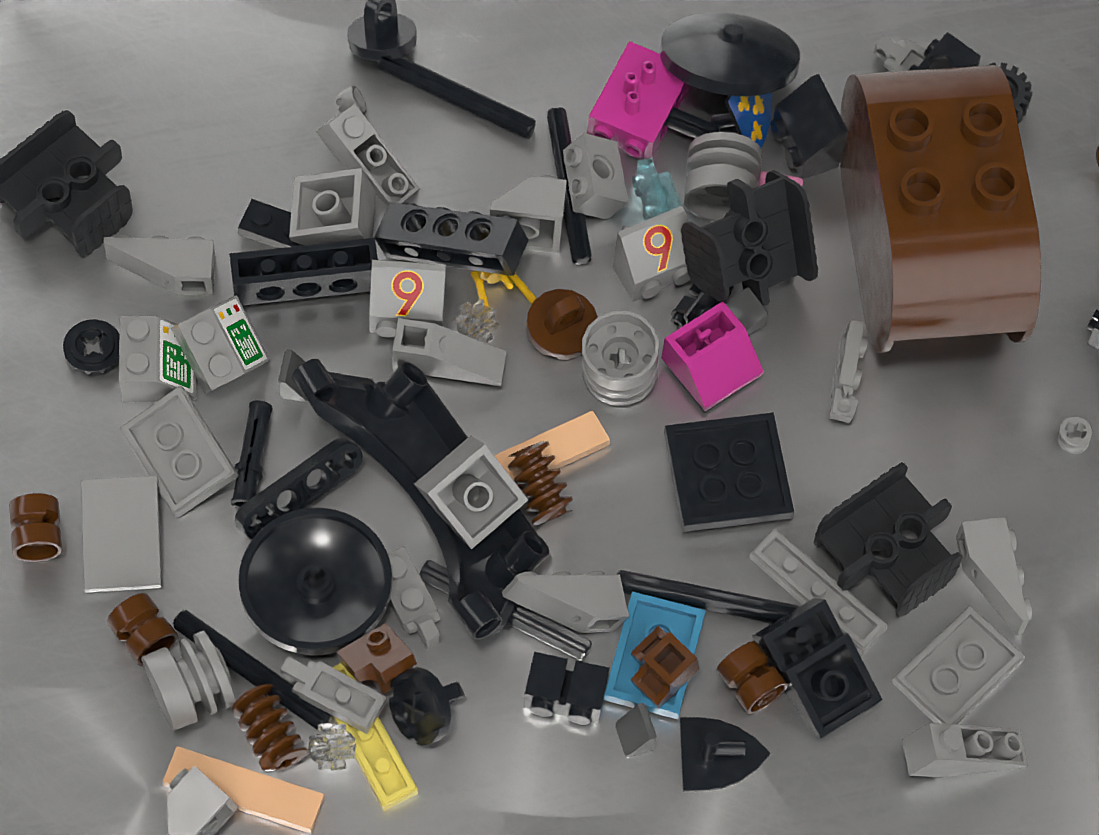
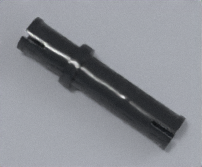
M255 400L249 403V413L240 461L235 464V470L239 476L236 478L233 498L231 499V505L237 509L256 496L258 481L263 478L264 469L261 464L270 415L273 409L272 405L265 401Z

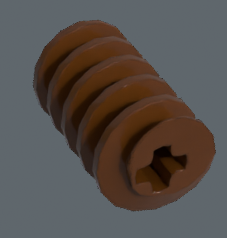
M548 441L530 445L508 456L515 457L508 464V469L510 471L521 470L513 481L517 485L527 484L522 492L527 498H533L525 507L526 511L539 512L531 521L534 526L544 524L573 511L566 510L565 508L573 500V497H560L559 494L567 487V483H554V479L561 473V470L548 469V465L555 459V456L542 455V451L550 445Z
M271 684L261 685L245 692L233 704L232 712L234 717L239 718L238 723L241 730L246 732L247 742L253 745L252 751L254 756L260 758L259 765L264 771H280L302 760L308 754V750L305 747L294 749L301 741L300 734L287 735L293 730L295 725L293 721L280 722L287 716L288 711L286 708L274 710V707L281 702V698L279 695L267 697V694L274 687Z

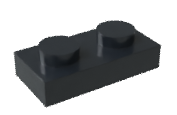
M251 199L238 226V235L275 248L303 246L291 241L289 238L291 212Z

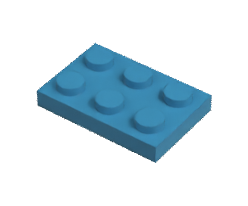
M632 592L628 605L629 617L623 623L604 700L632 708L640 703H644L647 706L648 712L678 719L687 682L658 709L631 682V678L641 667L632 657L631 652L659 626L667 634L671 632L695 655L706 610Z

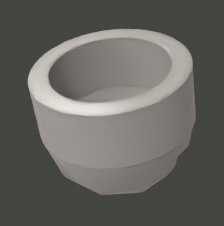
M351 86L338 95L336 104L340 106L339 112L354 103L362 113L366 111L365 100L356 86Z

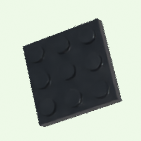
M774 412L665 425V441L683 532L793 518L794 508Z

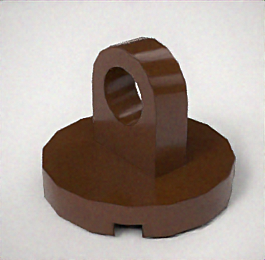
M555 289L544 292L534 300L527 313L526 332L530 343L540 353L546 356L558 357L557 359L569 360L582 355V338L588 326L598 316L594 306L585 296L573 290Z

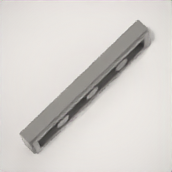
M775 528L750 552L749 559L801 604H805L813 598L826 599L842 632L849 633L861 656L886 631L888 625L849 591H842L835 579Z

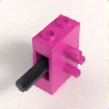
M629 41L589 114L587 134L617 141L618 148L625 150L629 155L651 161L668 127L693 138L706 133L719 132L720 127L678 109L690 85L681 81L666 69L661 61L660 53Z

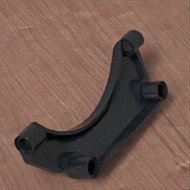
M311 359L301 364L294 371L292 379L317 415L351 438L374 457L404 488L427 520L436 536L447 566L449 577L448 602L474 639L497 634L506 625L516 605L515 602L504 598L502 591L511 583L516 575L523 572H533L549 555V547L537 534L521 510L518 509L471 549L435 512L414 484L468 438L430 386L424 373L415 365L403 362L386 382L375 383L370 378L328 372L319 359Z

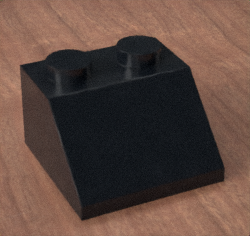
M816 74L776 105L774 118L770 123L773 136L777 141L781 140L785 148V158L788 166L791 169L795 168L798 176L802 179L838 168L848 133L820 75Z

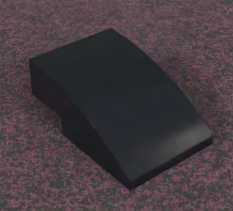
M813 598L752 635L754 641L758 643L769 658L768 666H774L787 682L788 686L784 692L817 738L824 737L883 700L849 633L842 632L826 599Z

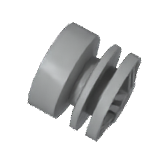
M729 132L706 133L695 138L689 144L688 175L686 176L684 205L687 210L699 218L715 222L724 218L730 210L727 189L729 181L739 179L750 185L752 189L760 186L758 180L761 173L762 150L758 143L749 137Z
M629 311L606 313L599 316L588 326L582 338V377L588 391L598 400L613 406H628L641 401L652 391L658 379L659 339L654 327L642 316ZM619 363H623L622 369L617 368Z
M204 630L193 635L198 652L193 651L186 638L179 641L182 659L176 661L167 647L141 657L151 688L172 731L198 721L195 707L196 702L201 701L211 715L217 713L214 694L218 696L224 708L233 706L235 703L229 670L219 649L213 645Z

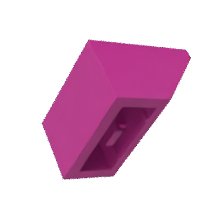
M723 301L664 338L662 360L705 412L763 375V368L746 328Z

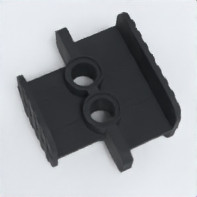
M64 110L56 114L50 121H47L41 128H38L35 133L29 135L26 140L10 150L7 155L0 158V203H7L17 213L13 220L15 231L22 238H27L47 221L52 222L74 242L75 250L80 256L90 255L104 243V237H111L118 233L122 227L127 225L133 212L129 189L125 185L117 186L106 176L109 171L120 163L122 159L121 146L112 139L100 147L76 125L74 114ZM80 176H88L86 179L83 180L76 179ZM52 198H61L56 202H49Z
M772 170L768 172L765 177L766 184L753 189L750 185L739 179L729 181L727 189L730 210L724 218L702 227L690 221L682 225V243L684 245L683 251L688 275L699 289L720 302L728 299L729 287L742 282L743 290L749 287L761 304L766 306L770 303L769 287L795 276H800L806 281H813L818 277L816 247L807 194L800 184L778 171Z
M902 462L880 475L878 479L870 482L868 486L863 487L861 491L853 494L848 500L843 501L841 505L832 509L829 514L827 513L818 525L813 542L817 548L825 546L844 568L837 581V585L842 591H846L867 575L874 577L898 604L896 609L898 616L907 615L911 610L917 608L919 604L924 603L929 597L934 596L940 589L947 586V583L955 576L960 567L963 557L959 552L951 555L930 531L948 517L952 505L945 498L931 506L905 476L908 467ZM901 531H912L917 538H906L902 535ZM882 551L888 556V559H878L872 552Z

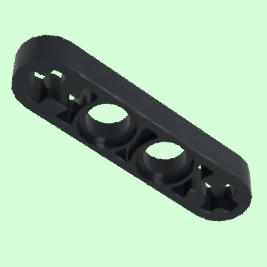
M345 438L333 440L244 503L235 515L237 529L253 539L263 527L276 518L289 512L304 509L352 475L360 467L363 458L361 449ZM347 451L345 454L346 460L341 463L340 461L343 459L341 453ZM320 469L321 478L319 482L314 486L308 487V475L313 470ZM286 490H290V502L286 506L278 508L277 499L279 495ZM266 506L273 512L271 515L268 514V512L270 511L266 508ZM256 514L258 515L255 518L257 524L252 527L251 524L253 523L251 517Z

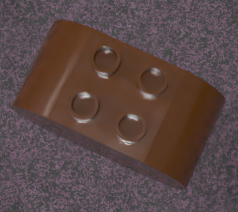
M997 65L851 74L846 81L841 103L840 116L848 133L840 161V170L863 314L872 347L877 353L889 352L894 341L995 333H1006L1008 338L1014 343L1026 342L1034 331L1039 311L1041 251L1038 222L1013 96L1005 73Z

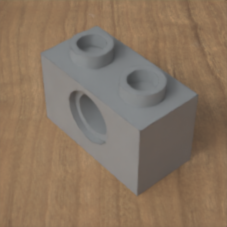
M583 133L563 150L573 212L607 220L628 204L617 141Z

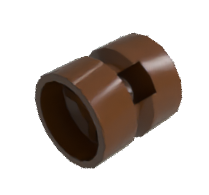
M32 493L21 495L11 500L9 512L10 524L14 528L11 533L13 556L18 560L26 562L47 561L59 556L62 552L60 528L57 527L60 523L58 499L49 494Z
M138 593L127 598L114 608L107 618V625L118 640L127 641L125 648L139 666H143L141 657L164 647H167L170 651L178 640V634L168 620L164 617H157L159 609L146 593Z
M756 641L748 642L731 652L720 662L716 669L730 689H737L735 697L748 714L756 713L771 704L788 686L774 666H767L769 658Z

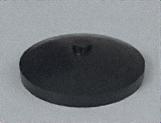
M701 13L681 18L665 29L661 39L660 58L671 74L696 88L722 95L757 96L781 90L795 79L800 63V51L795 41L788 34L762 20L731 13Z
M328 508L300 509L284 514L268 523L249 543L239 568L238 579L241 602L254 628L274 645L305 655L334 653L368 634L378 625L385 614L392 593L390 559L379 537L370 527L356 517Z

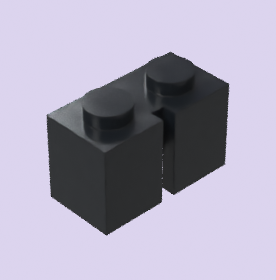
M534 652L524 694L523 708H528L532 713L544 717L552 716V714L568 717L569 721L576 724L587 725L590 722L598 724L610 668L576 660L574 670L569 671L566 670L567 658Z

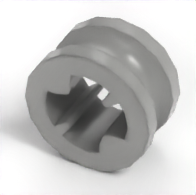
M1073 416L1066 418L1061 423L1058 432L1060 446L1070 453H1080L1086 450L1092 437L1090 423L1081 417ZM1076 430L1081 432V437H1075L1074 439L1068 437L1069 432L1073 433Z

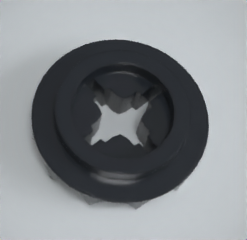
M90 319L79 322L67 332L64 338L63 352L65 359L74 370H82L87 375L97 371L104 374L106 368L117 363L120 334L114 326L102 320ZM97 342H100L99 347L103 354L92 351L89 355L86 354L87 349L84 343L95 345Z

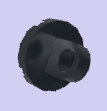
M368 0L365 4L364 16L355 20L348 27L347 39L352 53L360 58L382 61L381 56L391 55V59H397L408 54L416 46L417 29L411 19L402 14H397L395 0Z
M415 667L404 671L392 680L390 689L394 687L393 696L389 698V708L400 732L407 739L413 738L418 741L415 744L423 746L439 741L446 735L451 722L450 705L463 699L465 694L459 682L442 686L438 678L429 670Z

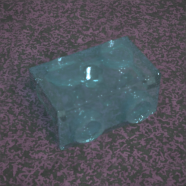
M652 158L638 161L636 176H632V184L635 195L641 198L644 220L681 206L670 173L657 174Z

